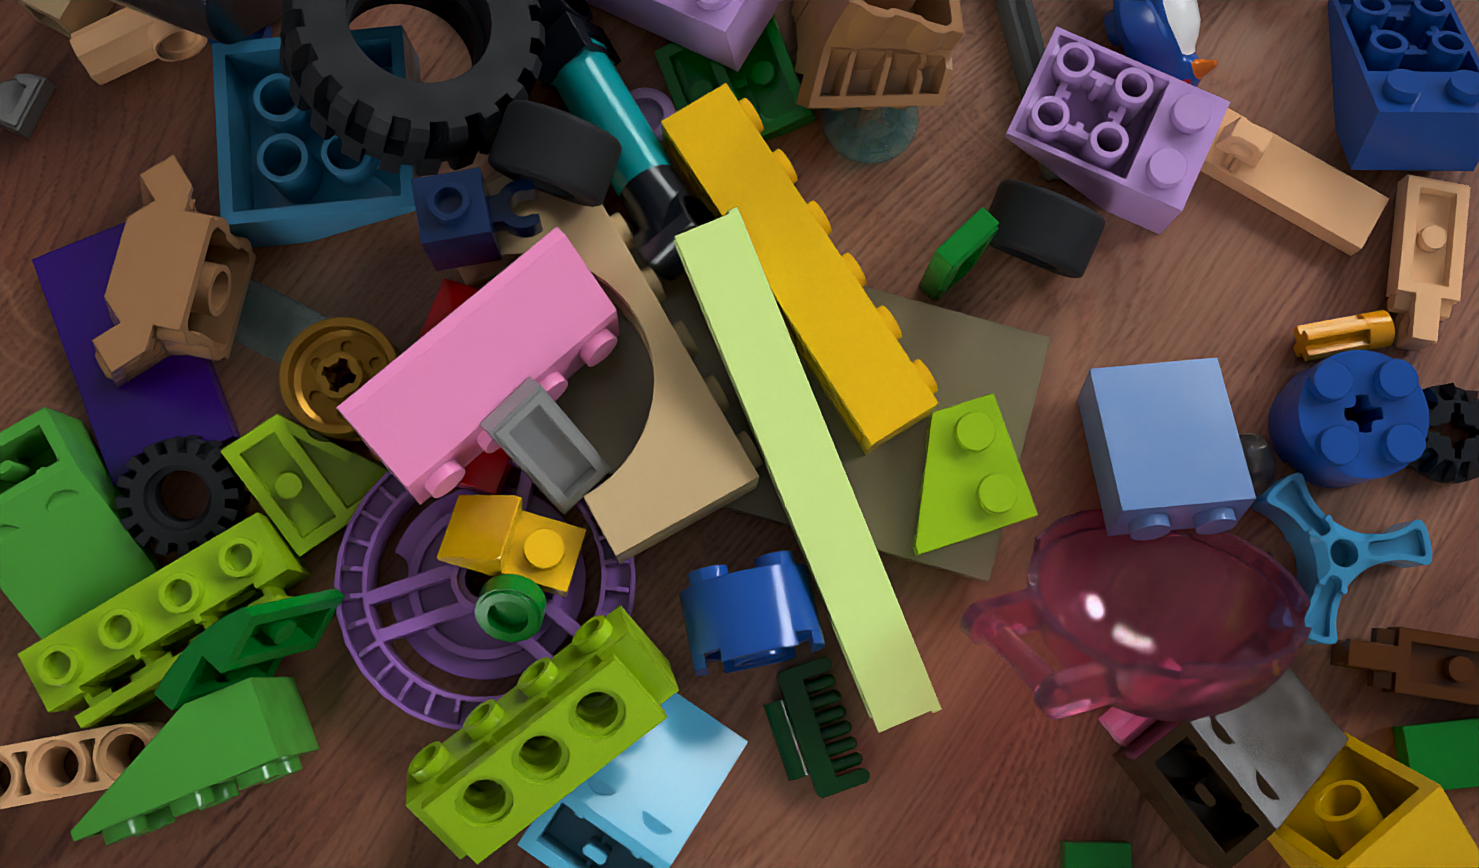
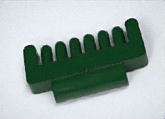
M827 657L817 658L780 671L776 679L783 698L763 705L788 781L809 775L816 795L821 798L862 785L870 779L868 770L864 768H856L835 775L837 772L860 765L863 757L859 752H854L830 760L832 756L856 748L857 740L855 737L849 736L826 745L824 743L825 741L848 734L852 730V725L849 721H842L822 729L819 728L820 725L843 718L846 715V708L842 705L814 713L816 709L838 702L841 699V693L838 690H830L810 698L808 696L809 694L832 687L836 682L832 674L806 682L803 681V679L828 671L831 668V661Z

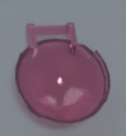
M1102 509L1080 511L1054 521L1035 537L1033 554L1027 569V588L980 599L972 603L965 610L960 620V628L963 633L975 644H986L1034 692V704L1051 720L1062 719L1106 705H1111L1118 710L1135 716L1162 721L1192 722L1217 717L1258 699L1275 684L1294 664L1312 629L1306 627L1304 619L1311 603L1308 595L1295 577L1272 556L1243 538L1227 531L1209 535L1199 534L1195 528L1193 535L1171 530L1162 537L1144 541L1133 540L1130 534L1108 536ZM1039 630L1045 646L1063 670L1055 672L1018 635Z

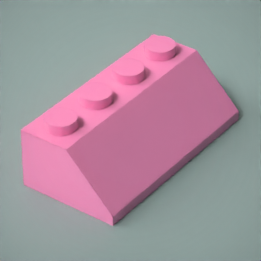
M555 227L336 408L368 448L421 505L430 496L439 498L450 492L464 477V467L483 451L492 453L501 448L482 428L480 423L529 377L538 382L550 397L556 401L567 388V379L582 366L587 364L589 367H592L604 360L615 348L618 341L616 337L620 335L617 309L567 236L558 227Z

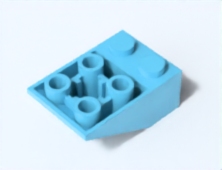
M676 692L660 705L667 715L664 721L534 820L517 845L549 868H670L748 741Z

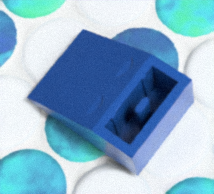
M1329 0L1328 18L1335 129L1350 169L1474 171L1479 162V57L1451 1Z

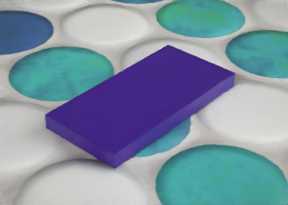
M126 222L32 259L111 481L115 487H118L119 476L130 470L126 466L127 462L133 456L144 452L143 448L153 443L179 435L180 437H185L192 434L203 436L202 440L207 442L215 439L224 444L223 447L241 437L212 360L190 355H170L119 388L116 387L112 379L106 378L95 357L96 350L92 340L115 326L110 319L104 295Z

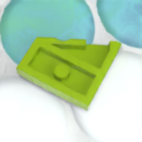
M994 393L932 412L928 421L925 444L927 451L920 483L919 497L921 498L917 530L912 546L915 556L1038 516Z
M279 412L220 451L299 557L346 526L365 494L388 471V469Z

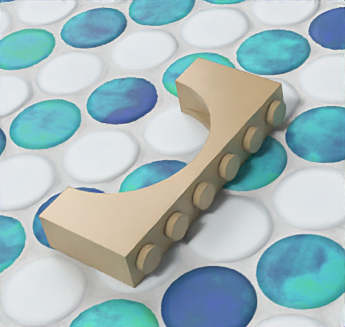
M504 175L486 184L490 196L499 194L505 185L514 180ZM536 190L537 199L520 202L515 206L513 213L518 216L539 214L543 231L536 236L528 238L514 236L508 231L498 232L502 260L459 267L457 270L464 283L468 286L476 287L482 283L489 282L555 227H558L567 236L612 304L623 313L641 337L654 373L653 400L647 423L634 450L621 467L599 487L583 496L616 559L621 564L756 489L759 475L755 469L762 466L763 462L749 435L744 430L735 435L723 413L730 409V405L716 378L710 375L703 379L691 358L698 354V350L688 329L681 320L671 324L660 303L667 300V297L655 272L649 265L640 270L629 251L636 247L633 242V236L620 213L617 212L609 216L602 204L595 207L579 205Z

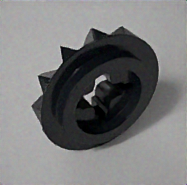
M1454 382L1423 389L1429 410V429L1449 423L1452 417L1454 427L1464 429V433H1469V437L1454 442L1452 448L1449 437L1440 436L1439 432H1429L1428 429L1426 448L1421 457L1409 463L1410 466L1422 476L1439 483L1456 484L1478 478L1479 391L1461 389L1456 387Z

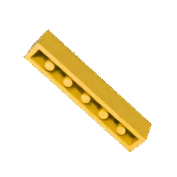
M727 83L662 120L661 129L664 147L698 199L706 205L716 219L725 216L728 210L738 207L795 348L864 454L867 455L929 416L939 404L933 395L938 392V386L933 375L920 359L911 362L898 342L902 338V332L897 321L885 306L881 305L878 308L874 306L863 289L867 285V280L861 267L850 253L846 252L842 256L828 237L832 233V228L825 213L814 200L806 204L794 186L798 178L791 162L781 149L772 152L760 133L764 131V127L751 102L747 98L738 101Z

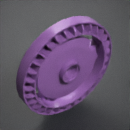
M513 461L508 474L520 476L518 487L503 486L500 495L522 497L523 511L567 523L552 506L533 495L535 484ZM388 470L365 494L348 522L337 556L334 588H337L345 597L336 608L337 618L345 644L361 673L382 696L414 717L439 727L460 730L468 715L477 706L489 699L497 701L505 694L475 697L454 693L437 686L414 671L400 656L392 642L406 638L410 645L428 662L443 671L465 678L494 680L521 674L535 661L543 657L553 658V653L564 643L569 635L573 637L581 627L577 620L582 610L586 590V570L583 554L581 551L566 598L543 591L547 607L541 628L533 637L520 642H507L490 636L479 626L475 618V606L478 597L473 591L472 580L477 571L437 559L458 495H482L467 489H460L443 496L425 508L414 519L402 536L395 553L405 558L409 567L408 578L377 588L380 561L387 541L400 519L417 502ZM598 482L589 492L599 487L601 483ZM583 497L574 507L583 516L593 533L599 550L602 573L600 599L595 616H607L621 605L629 616L632 617L637 579L634 556L619 564ZM391 601L397 623L384 627L379 605Z

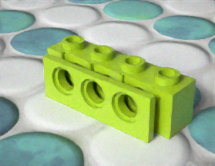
M256 512L18 653V656L48 713L84 710L74 716L80 728L116 725L159 700L154 692L166 672L181 654L179 653L174 656L173 650L188 641L191 643L209 626L236 610L294 597L286 595L285 591L311 576L312 573L303 557L298 556L271 518ZM128 677L131 679V683L116 690V684Z
M621 605L607 616L597 615L589 619L577 630L571 644L551 659L543 657L535 661L520 676L517 686L497 701L489 699L481 703L468 715L463 727L443 743L439 741L430 743L414 757L407 771L405 806L460 860L468 855L478 865L667 718L665 710L660 705L679 691L669 660Z

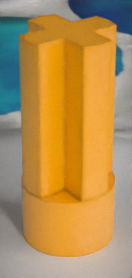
M1385 310L1298 325L1293 330L1297 341L1293 348L1296 356L1303 357L1306 362L1328 358L1349 350H1372L1388 347L1394 341L1395 327L1391 316Z

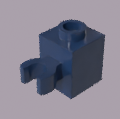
M480 167L411 179L421 244L436 271L502 260L498 232L508 231L514 236L528 238L536 236L543 231L539 214L518 216L513 213L515 206L520 202L537 199L533 181L523 179L512 181L505 185L499 194L490 196Z

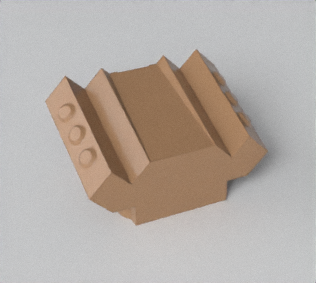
M794 0L790 14L794 16L797 30L798 51L796 52L797 61L794 72L803 74L796 102L797 105L808 109L830 108L836 111L857 107L863 110H875L878 107L907 109L910 106H944L954 71L951 50L964 34L960 0Z
M174 155L140 174L143 208L126 217V223L104 295L110 319L115 326L92 340L96 350L95 357L106 378L112 379L117 388L170 355H190L215 361L221 359L229 360L256 260V255L252 252L250 241L247 238L232 235L225 218L198 213L195 208L196 201L191 198L193 192L192 184Z

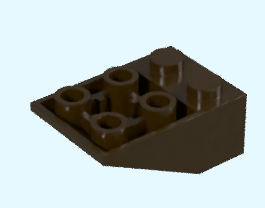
M1259 635L1197 685L1191 694L1169 710L1126 748L1124 746L1121 747L1112 756L1197 863L1209 868H1232L1281 826L1349 739L1263 635Z

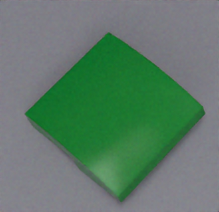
M773 14L738 72L674 42L654 51L677 111L727 83L738 101L747 98L754 106L764 127V131L760 134L765 141L782 136L817 120L813 109L796 104L802 81L799 74L794 72L795 64L775 14Z
M337 588L243 607L224 616L204 630L186 647L166 672L154 694L173 711L180 709L182 705L247 678L273 677L284 656L317 647L336 613V608L341 604L345 596Z

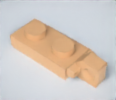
M1409 174L1397 182L1386 297H1389L1387 301L1388 311L1398 313L1395 319L1394 347L1419 352L1430 344L1437 343L1439 321L1444 322L1446 319H1449L1452 305L1460 301L1470 198L1469 185Z

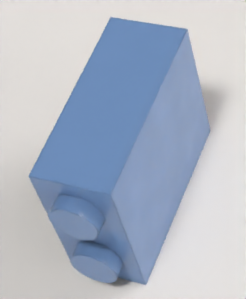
M1218 358L1093 368L1089 370L1077 400L1107 535L1130 534L1133 540L1144 541L1162 537L1171 530L1195 528L1197 533L1209 535L1225 532L1235 527L1256 500Z

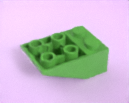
M47 407L38 410L0 432V589L41 639L162 569L150 545L148 544L143 547L134 540L140 534L134 526L126 530L120 521L129 516L126 508H116L115 498L122 495L118 487L113 486L106 464L83 422Z
M294 676L250 677L182 705L70 831L73 842L102 835L105 845L108 846L132 836L139 837L177 822L176 817L198 809L202 811L231 800L240 795L239 790L241 791L260 783L265 785L302 770L299 758L320 748Z

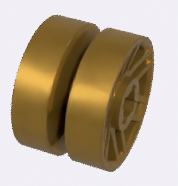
M333 317L318 321L301 331L292 340L284 353L279 371V385L282 398L294 417L323 436L347 446H367L336 407L389 365L402 352L377 328L365 321L350 317Z

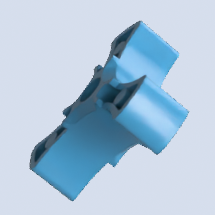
M1294 473L1271 481L1255 494L1256 500L1250 506L1252 510L1270 519L1285 535L1283 537L1284 540L1290 544L1297 566V579L1293 587L1296 589L1289 607L1275 622L1274 629L1282 636L1302 644L1322 645L1335 644L1337 642L1336 619L1340 600L1348 592L1347 587L1352 580L1367 568L1376 564L1410 568L1429 565L1432 562L1431 541L1428 530L1422 520L1417 519L1394 524L1379 534H1364L1349 530L1334 522L1331 515H1325L1317 506L1308 491L1304 476L1301 473Z

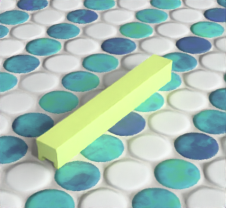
M738 207L728 210L725 216L674 236L675 240L673 242L869 717L873 719L876 729L880 733L929 711L935 713L942 710Z

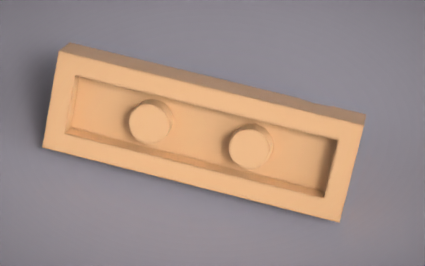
M1229 108L1224 115L1200 170L1350 256L1363 248L1390 199L1269 130L1253 124L1247 118Z

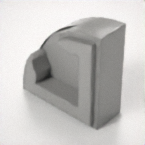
M23 73L15 75V79L0 83V128L29 139L56 86L45 77Z

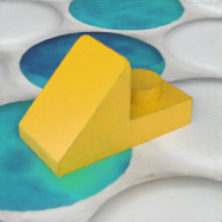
M458 495L437 559L494 577L501 574L521 575L534 581L542 591L566 598L587 529L523 511L522 497L515 495Z

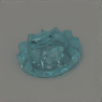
M910 106L907 109L883 107L881 118L885 123L880 124L876 120H871L867 125L863 124L858 130L855 129L860 118V107L839 111L831 110L830 108H823L822 110L823 129L829 142L845 157L861 163H881L898 156L913 140L919 123L917 106Z

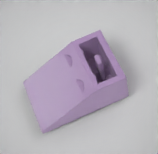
M1056 26L1005 137L1103 210L1160 235L1183 211L1230 101Z

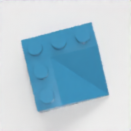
M402 25L350 30L357 45L376 65L397 77L421 82L419 57ZM280 37L244 40L231 45L222 43L212 44L220 217L227 220L232 235L247 238L252 248L308 243L416 211L411 179L420 178V176L416 175L414 165L401 164L398 174L378 170L379 159L364 154L361 161L357 162L341 153L343 140L336 135L332 136L329 140H324L310 126L312 109L305 112L298 110L289 94L290 78L282 73L280 61Z

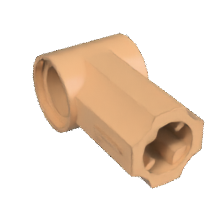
M126 7L71 33L72 39L69 41L77 58L86 68L90 77L101 86L157 58L162 61L175 62L193 57L206 46L208 39Z

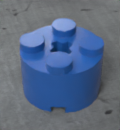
M1368 350L1340 352L1301 371L1285 385L1281 393L1277 394L1270 408L1268 420L1269 434L1275 452L1284 463L1289 462L1295 470L1303 474L1307 482L1324 488H1346L1398 472L1410 462L1421 457L1426 448L1429 410L1424 392L1418 383L1417 371L1405 360L1392 359L1384 354Z
M778 551L759 556L753 560L755 568L728 573L727 565L708 566L688 573L690 587L683 590L679 594L696 675H709L708 662L722 661L724 672L732 673L796 658L794 646L808 640L811 653L826 646L808 567L803 564H795L792 551Z

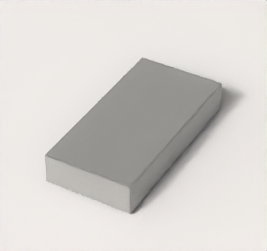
M531 377L524 381L480 423L482 428L564 515L612 470L545 389Z

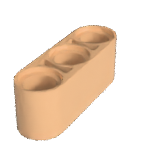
M159 721L123 723L0 746V769L5 763L11 774V782L6 792L0 785V809L109 789L132 763L129 756V748L133 739L138 736L146 747L165 724ZM70 750L76 754L79 762L78 772L73 780L67 776L64 769V760Z

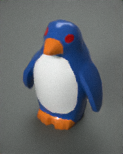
M1113 0V9L1105 14L1104 25L1110 42L1115 46L1122 45L1126 55L1135 61L1195 87L1198 86L1206 74L1218 65L1217 60L1200 59L1196 54L1195 44L1201 22L1197 0Z

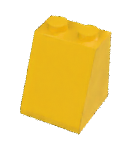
M1346 732L1344 734L1349 740L1281 826L1267 838L1291 868H1479V849L1441 785Z

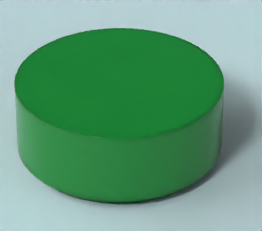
M517 574L497 575L483 585L475 606V618L479 626L496 639L507 642L524 641L533 637L541 628L547 607L546 597L542 589L529 578Z

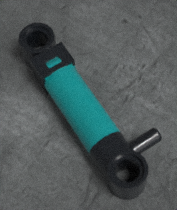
M538 0L541 12L537 21L545 28V48L539 58L542 62V67L538 78L544 87L559 93L570 114L600 127L618 139L622 146V152L614 171L611 185L636 227L632 234L633 242L643 260L653 271L669 281L676 280L685 272V269L674 245V236L713 221L716 218L700 199L689 192L615 68L621 61L604 30L590 23L593 20V14L585 0Z

